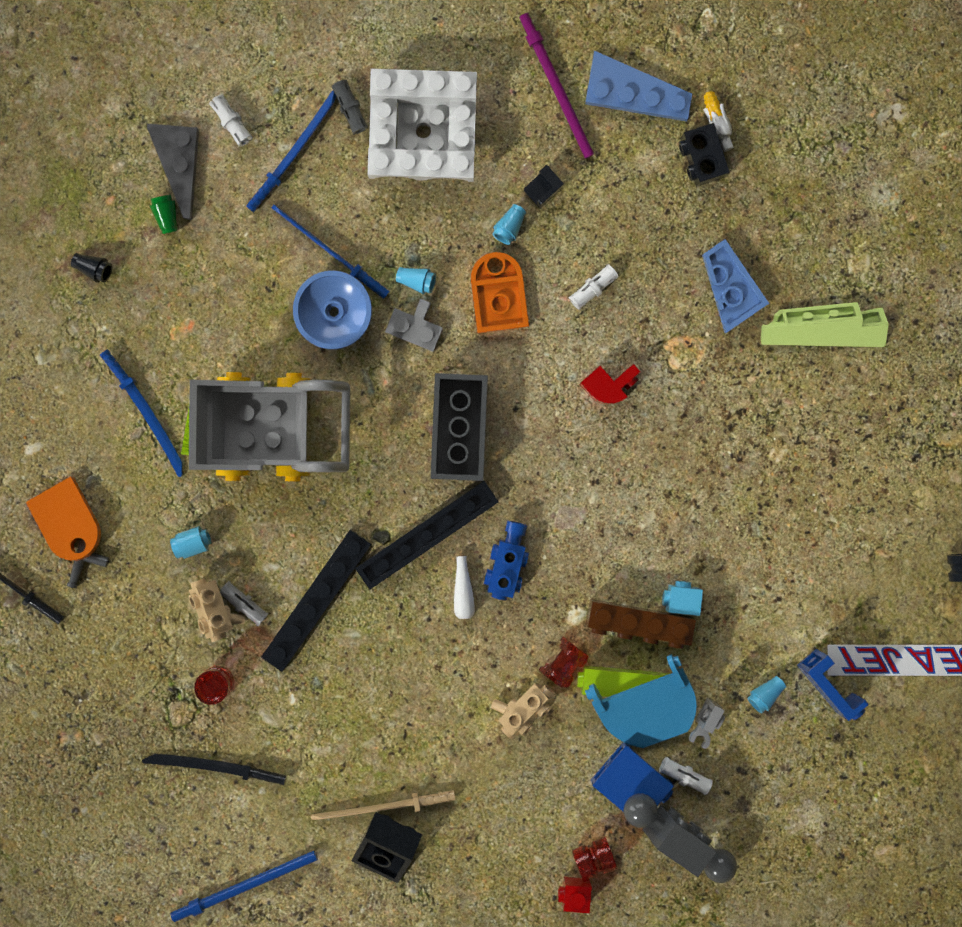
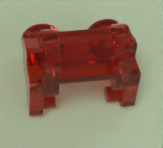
M563 636L560 639L561 644L559 647L562 649L551 665L546 663L545 666L539 668V671L561 688H568L573 681L572 674L577 667H583L587 663L589 656Z

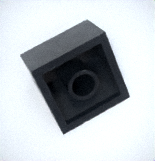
M375 812L351 861L398 883L411 863L423 834L416 832L410 826H404L392 820L387 815Z

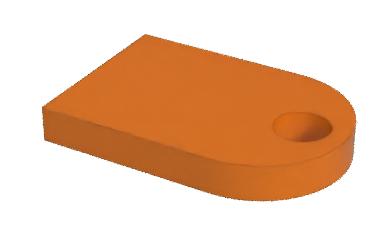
M492 252L482 256L475 263L471 272L477 333L529 327L523 275L518 262L510 255L501 252ZM492 259H498L502 262L503 268L500 272L493 273L487 267L488 262Z
M68 477L26 502L47 544L58 557L65 560L78 561L89 557L97 549L101 539L100 525L74 477ZM82 538L86 543V547L83 552L77 553L74 549V543Z

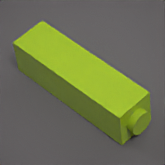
M583 665V671L577 674V687L581 688L582 695H586L585 690L589 689V685L595 684L602 697H610L671 673Z

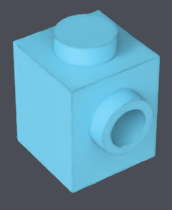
M676 581L675 585L668 584V590L663 591L662 605L666 606V611L669 613L700 616L703 590L691 587V582Z

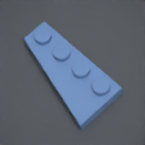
M594 51L585 104L687 122L692 93Z

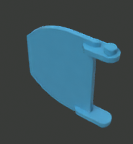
M672 654L666 656L673 673L604 699L595 684L589 685V689L585 690L588 700H594L592 701L594 709L603 725L613 736L629 745L645 748L689 731L695 719L697 704L694 689L684 669H679V666H682L679 656L673 657Z

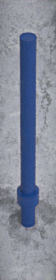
M311 851L203 899L198 897L189 901L187 906L171 912V919L173 922H176L190 915L197 916L204 913L206 908L317 861V854L315 851Z

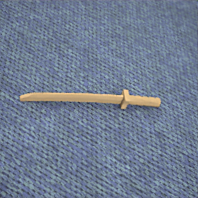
M454 790L423 796L412 793L413 799L311 814V819L336 818L414 806L415 812L420 811L422 806L454 801L455 794Z

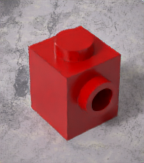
M564 877L563 886L558 888V902L562 903L563 912L590 914L592 891L590 879Z

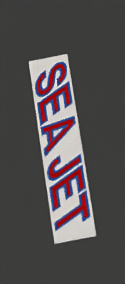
M828 645V656L835 664L827 670V676H962V645Z

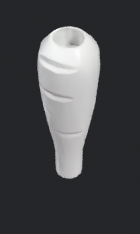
M457 556L454 613L458 619H470L474 615L475 604L467 568V556Z

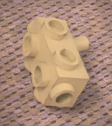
M204 578L190 583L192 589L189 590V602L191 607L197 611L199 617L198 627L201 633L205 634L206 639L210 638L212 642L227 637L225 632L233 629L232 624L245 623L244 614L230 613L229 606L224 605L216 580L207 582Z
M534 684L518 701L512 699L506 704L494 699L491 708L504 714L498 721L503 725L501 728L502 732L512 740L515 736L526 735L533 728L534 725L532 723L538 717H544L552 709L551 704L555 701L554 697L556 694L546 684L544 686Z

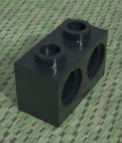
M714 123L686 131L682 134L681 141L678 144L681 155L683 157L686 156L689 166L686 169L690 181H694L696 187L726 178L730 172ZM700 138L703 140L705 147L703 149L695 148L692 144V139ZM700 164H710L712 173H703L700 169Z

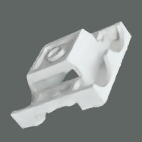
M371 69L370 138L368 148L369 179L378 177H406L427 181L428 179L453 178L474 182L477 72ZM397 104H398V125H397ZM421 125H427L431 129L430 135L426 138H420L416 134L417 128Z

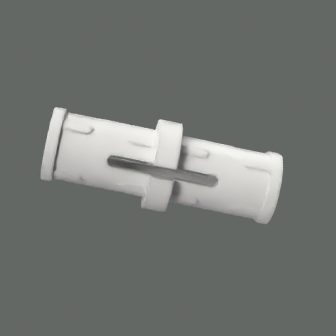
M222 94L214 97L213 101H210L209 104L219 116L223 128H227L239 147L249 143V140H252L253 137L244 127L238 112H234Z
M608 264L592 279L588 278L585 281L586 284L568 298L580 310L595 296H600L602 290L619 276Z
M668 757L663 759L659 767L660 773L679 781V785L683 787L687 785L703 795H707L712 787L713 780L694 772L692 767H684Z

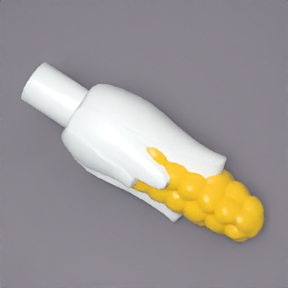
M708 91L704 95L706 108L703 111L707 116L709 124L714 123L723 151L726 152L734 148L730 139L732 134L731 123L726 115L724 103L720 104L715 93Z

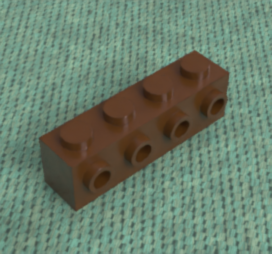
M590 599L586 619L587 627L592 628L591 632L595 634L607 635V631L616 632L619 638L632 640L633 636L643 637V642L658 644L659 640L669 642L668 646L684 649V645L692 646L696 620L690 616Z

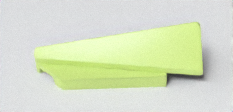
M858 302L782 309L774 314V319L770 324H763L761 326V344L884 347L886 345L889 324L883 307L860 311Z

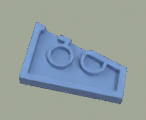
M726 239L702 255L724 333H727L769 304Z

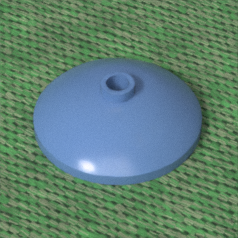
M324 271L311 276L301 285L293 302V317L299 332L310 343L324 349L336 350L354 344L364 335L371 321L372 305L368 292L356 278L341 271ZM338 308V315L335 317L330 316V309Z

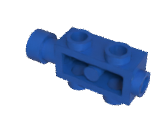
M507 520L505 541L499 540L498 545L493 544L490 559L495 561L493 569H487L484 584L488 585L487 590L492 593L491 597L506 601L507 597L513 598L514 592H520L523 578L518 576L520 568L526 567L529 552H525V545L520 543L522 536L526 534L528 525ZM509 552L515 555L514 560L511 562L505 560V555ZM501 578H506L509 581L506 587H501L498 584Z

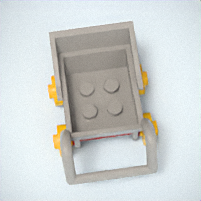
M226 372V377H217V380H190L189 470H216V475L225 476V481H241V476H250V470H263V465H287L276 466V476H285V481L301 482V476H310V472H347L349 470V383L333 380H311V378H302V373H286V377L277 378V387H264V381H251V378L242 377L241 372ZM307 391L342 392L341 462L306 461Z

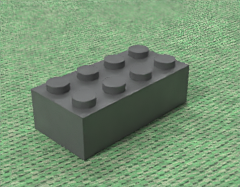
M435 373L430 479L483 481L488 375Z

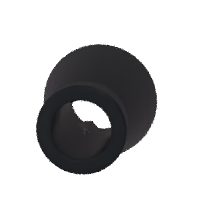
M75 253L71 259L72 268L77 269L96 283L100 281L104 283L111 276L112 264L106 258Z

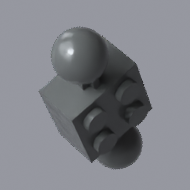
M638 793L627 799L624 805V816L627 822L634 827L643 828L642 830L657 850L697 877H699L703 870L707 877L716 883H726L735 876L737 871L735 857L725 849H714L710 844L712 839L703 833L704 830L693 821L688 823L683 819L684 816L673 807L668 810L660 805L657 809L655 801L649 795Z

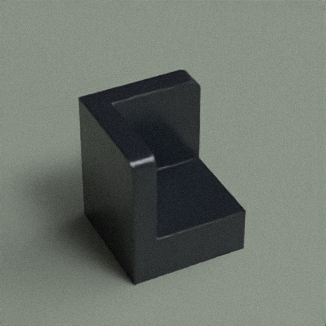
M545 165L539 171L538 176L524 188V192L541 209L563 189L564 183L548 165Z

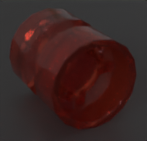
M222 666L208 668L196 679L194 684L197 698L208 705L220 703L232 692L234 687L233 675L227 668Z
M606 837L593 841L591 847L582 845L572 849L583 882L597 878L598 872L607 874L618 870Z

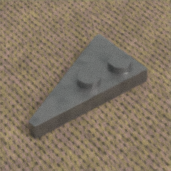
M147 124L148 132L183 218L192 220L199 129L197 127Z

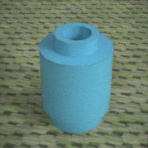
M200 526L175 535V538L170 539L172 551L177 559L181 557L186 559L208 551V545L212 543L207 529L203 530Z

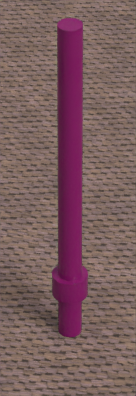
M524 13L519 19L527 34L525 38L529 46L533 47L582 154L587 159L593 156L594 152L542 43L544 39L540 31L536 30L529 13Z

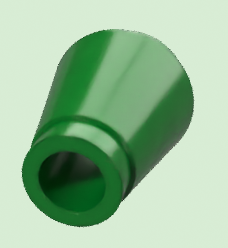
M171 194L151 198L152 205L150 208L162 234L176 232L175 200L172 201Z

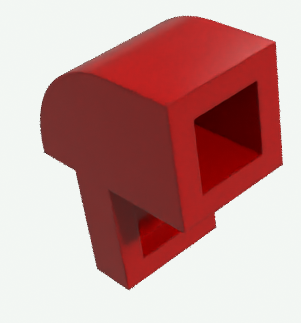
M633 364L613 380L599 366L579 385L596 402L615 404L628 397L622 391V388L625 387L628 390L639 380L636 375L641 371Z

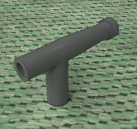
M82 538L80 539L77 553L83 552L86 547V543ZM93 553L85 559L74 561L67 586L77 589V582L85 561L107 567L110 558Z

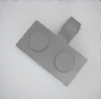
M420 299L414 316L394 308L385 332L434 352L443 328L424 320L431 303Z
M708 697L706 698L695 719L698 725L689 736V740L693 743L697 736H704V741L701 745L704 749L708 748L711 742L708 732L713 734L715 729L718 730L725 719V715H723L725 710L717 702Z

